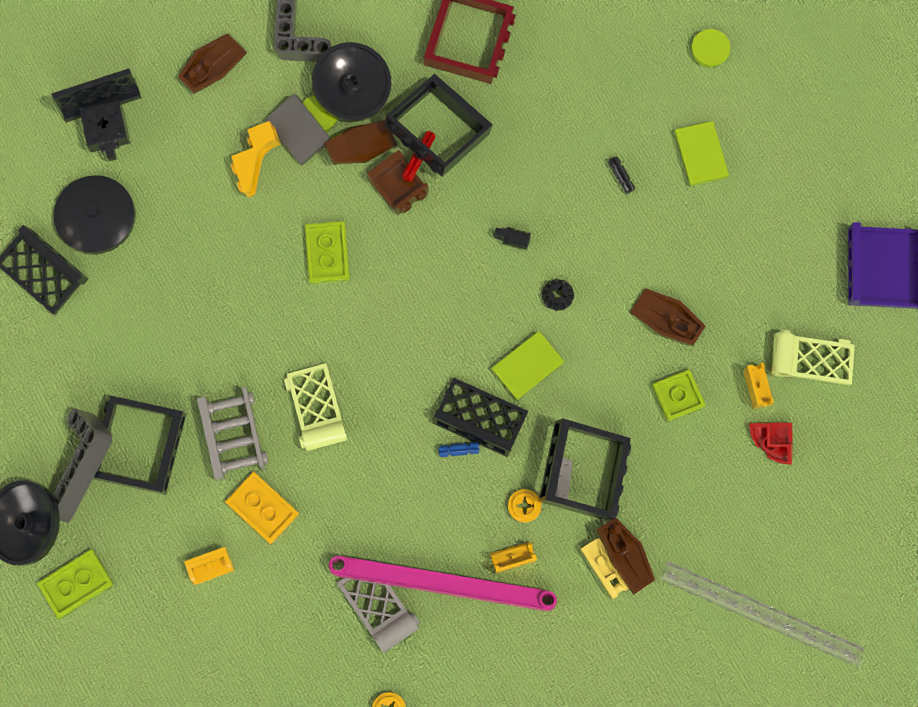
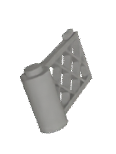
M343 578L337 583L383 653L419 629L417 626L420 624L414 613L409 614L390 585ZM350 580L359 581L356 593L347 592L343 585ZM361 582L373 584L371 596L359 594ZM376 585L386 587V598L374 596ZM389 593L391 594L393 599H388ZM350 595L355 596V601H353ZM358 597L370 599L368 610L358 608ZM373 599L385 601L383 613L371 611ZM387 603H397L401 610L394 615L386 614ZM370 614L382 616L381 624L374 629L369 624Z

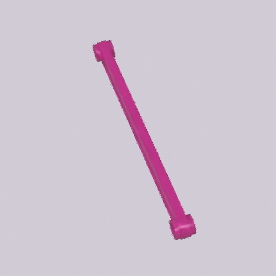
M335 556L329 562L330 573L337 577L540 611H551L557 603L556 595L546 590L343 556ZM336 562L344 564L341 570H335L332 566ZM549 597L553 604L545 605L542 602V598Z

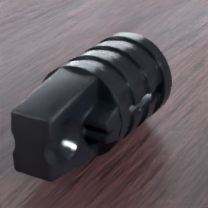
M496 227L494 238L502 240L505 245L527 250L531 233L507 227V229Z

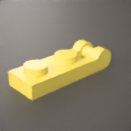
M599 538L580 549L612 599L618 597V593L629 589L611 564ZM616 578L619 583L612 586L610 581Z

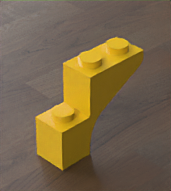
M270 121L247 129L249 133L247 140L251 149L231 156L233 161L231 168L239 179L237 182L238 189L247 197H252L256 193L264 156L272 148L281 145L276 128Z

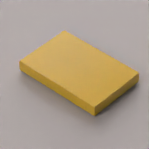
M254 471L225 501L230 508L269 544H272L299 515V512Z

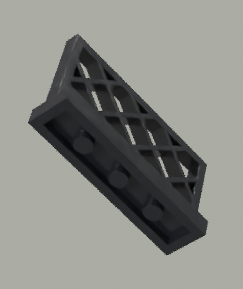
M129 68L51 93L66 123L81 118L79 109L117 100L122 105L142 98L136 79Z
M22 225L18 230L20 232L18 236L1 254L0 268L47 310L56 315L81 284L84 285L89 278L35 231ZM22 239L27 243V252H18V244ZM32 254H40L42 256V264L32 265ZM28 255V266L19 267L18 256ZM14 256V267L7 268L2 264L7 257ZM54 266L57 277L47 278V267ZM33 268H42L43 279H33ZM28 269L29 280H21L19 278V270ZM69 279L73 285L69 290L62 291L61 280ZM57 280L58 291L48 292L47 281ZM43 282L44 293L34 292L33 283ZM58 294V303L53 308L48 303V295Z
M453 378L439 409L436 411L433 424L472 442H478L479 445L508 458L528 414V410ZM454 386L462 387L465 395L455 398L452 391ZM471 396H482L484 403L474 406ZM467 398L471 407L460 411L457 401ZM454 402L457 412L449 414L443 411L445 405ZM497 403L501 405L503 411L493 414L489 405ZM486 406L490 416L479 419L476 409ZM473 411L476 420L472 422L465 421L462 414ZM514 411L522 414L521 419L513 423L508 413ZM505 415L508 424L498 427L495 418ZM491 419L495 429L489 431L483 429L481 422ZM511 429L513 436L510 441L501 436V430Z

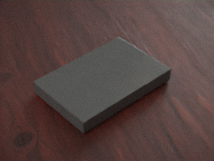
M296 94L288 98L265 119L266 122L270 121L275 126L278 137L300 165H304L324 147V143L327 140L331 139Z

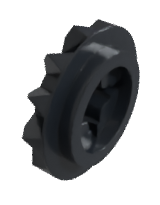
M556 278L555 280L548 281L543 287L542 300L548 308L561 311L572 304L574 291L572 285L567 283L566 280ZM562 288L561 294L564 297H559L558 299H556V301H554L555 294L552 292H557L558 289Z

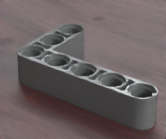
M277 0L274 37L277 57L281 60L317 62L324 53L319 52V49L331 48L330 41L326 38L295 36L297 0ZM284 10H290L288 14L282 13ZM283 28H289L287 32L281 31ZM282 46L288 47L286 50H280ZM301 47L308 48L306 51L299 50Z
M76 408L68 416V425L81 441L53 493L58 505L60 521L65 523L70 522L112 443L111 432L96 415Z

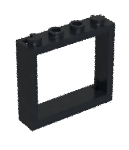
M433 74L386 115L384 126L389 133L399 138L405 147H409L418 159L426 162L434 173H438L443 177L490 134L493 124L442 79ZM430 92L477 133L446 162L439 158L398 121Z
M110 396L109 401H106L104 406V413H106L104 421H101L109 431L112 427L117 405L171 416L173 419L156 484L99 472L101 464L93 479L166 495L186 414L175 409Z
M564 418L556 420L538 502L606 521L615 519L620 508L618 505L619 497L622 495L624 488L622 482L627 472L626 461L627 456L631 452V438ZM569 429L618 443L605 510L555 496Z

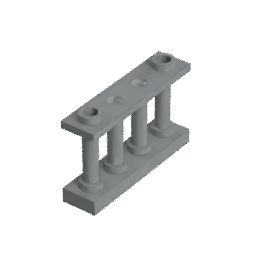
M246 387L242 388L244 396L216 403L208 402L206 397L197 398L214 478L217 482L226 480L224 474H227L230 470L258 463L262 471L266 470L265 464L268 463L266 451L262 452L251 405L255 404L253 393L248 392ZM246 404L248 416L219 423L212 421L211 414H214V411ZM250 424L252 436L223 443L221 441L217 442L216 434L219 431ZM255 444L256 456L228 463L221 461L220 454L223 451Z

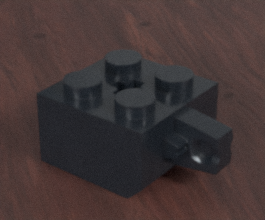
M119 100L79 109L89 150L91 152L105 151L109 161L117 160L115 149L119 148V146L130 144L125 114Z

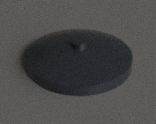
M345 42L327 49L317 60L312 74V89L317 102L329 115L343 121L358 122L374 116L383 108L391 91V74L385 60L374 49L361 43Z
M86 176L70 183L61 192L54 207V224L58 234L69 247L85 254H103L116 249L129 237L135 224L136 211L130 194L119 182L105 176Z
M26 480L9 483L0 490V559L5 563L17 566L31 565L40 561L52 549L58 536L60 515L57 502L52 493L40 483Z

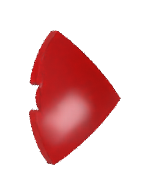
M793 422L749 423L750 433L755 445L758 448L761 447L767 453L768 458L778 463L792 465Z

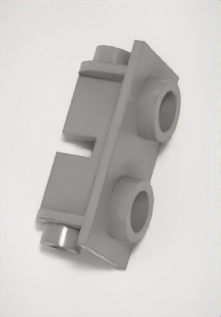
M564 457L555 496L568 499L572 461Z

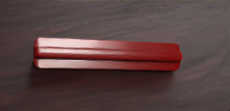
M428 130L421 139V142L429 149L435 140V133ZM415 153L402 174V178L408 182L413 180L423 160L416 157Z

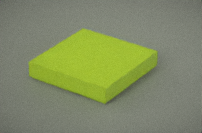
M690 369L651 385L667 422L706 407Z

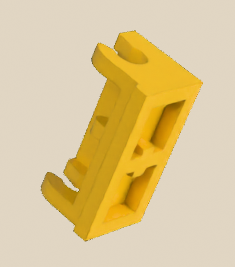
M760 363L757 366H753V364L747 365L743 371L753 409L774 405L764 363Z
M527 542L490 553L495 573H502L536 562L537 558L536 554H534L532 543Z
M225 547L184 561L190 580L194 585L235 571L229 552Z

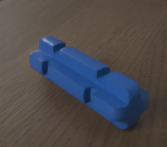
M471 442L468 445L467 443L450 444V446L440 445L438 448L439 456L468 455V453L478 454L479 444L478 442Z

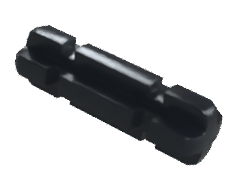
M613 157L609 160V165L611 169H614L613 172L620 185H623L624 192L629 194L635 190V185L630 181L631 178L624 166L621 165L619 157Z

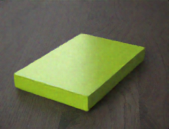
M713 121L675 129L674 133L689 186L729 177Z
M345 221L305 224L309 284L350 281Z
M538 331L492 367L491 370L518 401L561 367L565 361Z
M90 549L39 581L37 585L57 619L60 620L112 587L114 583L95 551Z

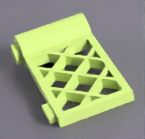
M779 330V333L774 334L771 375L852 385L855 345L850 344L851 340L838 339L837 342L799 337L791 334L790 330ZM799 342L806 343L811 350L803 355L798 349ZM820 345L826 346L831 352L825 358L816 350ZM840 348L848 349V358L844 361L836 353ZM812 352L820 360L815 366H812L805 358ZM831 355L839 362V365L833 370L825 361ZM801 360L809 368L806 373L797 372V364ZM821 363L829 372L825 376H820L815 370ZM841 366L847 372L846 379H840L835 373Z
M327 364L288 373V378L284 379L287 392L291 391L302 431V436H299L301 447L310 451L347 441ZM324 370L325 378L321 383L312 379L315 372ZM301 376L307 380L302 388L294 385L292 378ZM310 381L319 386L314 395L305 391ZM322 388L331 394L327 402L317 397ZM302 393L312 398L307 407L300 405L298 402ZM315 400L324 405L319 414L310 410ZM329 407L335 411L336 418L326 419L322 415L326 408ZM307 412L317 417L313 424L304 425L303 419Z

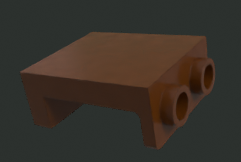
M397 150L367 173L369 182L397 215L401 212L406 213L409 211L413 203L417 200L420 202L425 199L429 192L427 183L424 184L416 174L410 182L402 178L407 163L400 150Z

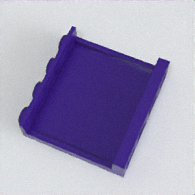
M853 222L848 227V305L918 309V229L861 227L860 222Z

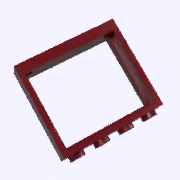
M442 0L424 55V66L492 84L493 78H497L500 67L497 66L499 60L503 61L504 43L509 42L511 32L508 31L509 26H513L515 22L514 6L493 0ZM452 2L505 16L488 70L436 55Z

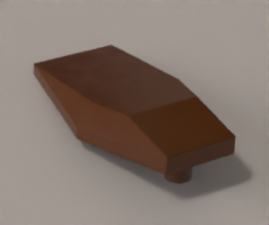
M227 33L197 49L179 74L178 79L195 94L224 78L247 52Z
M385 120L350 127L327 140L324 146L333 164L367 163L397 146V142L393 134L389 133L384 126Z
M645 288L630 312L660 336L690 346L695 345L705 329V325L680 300Z
M617 518L596 529L611 564L633 595L655 581L642 543Z

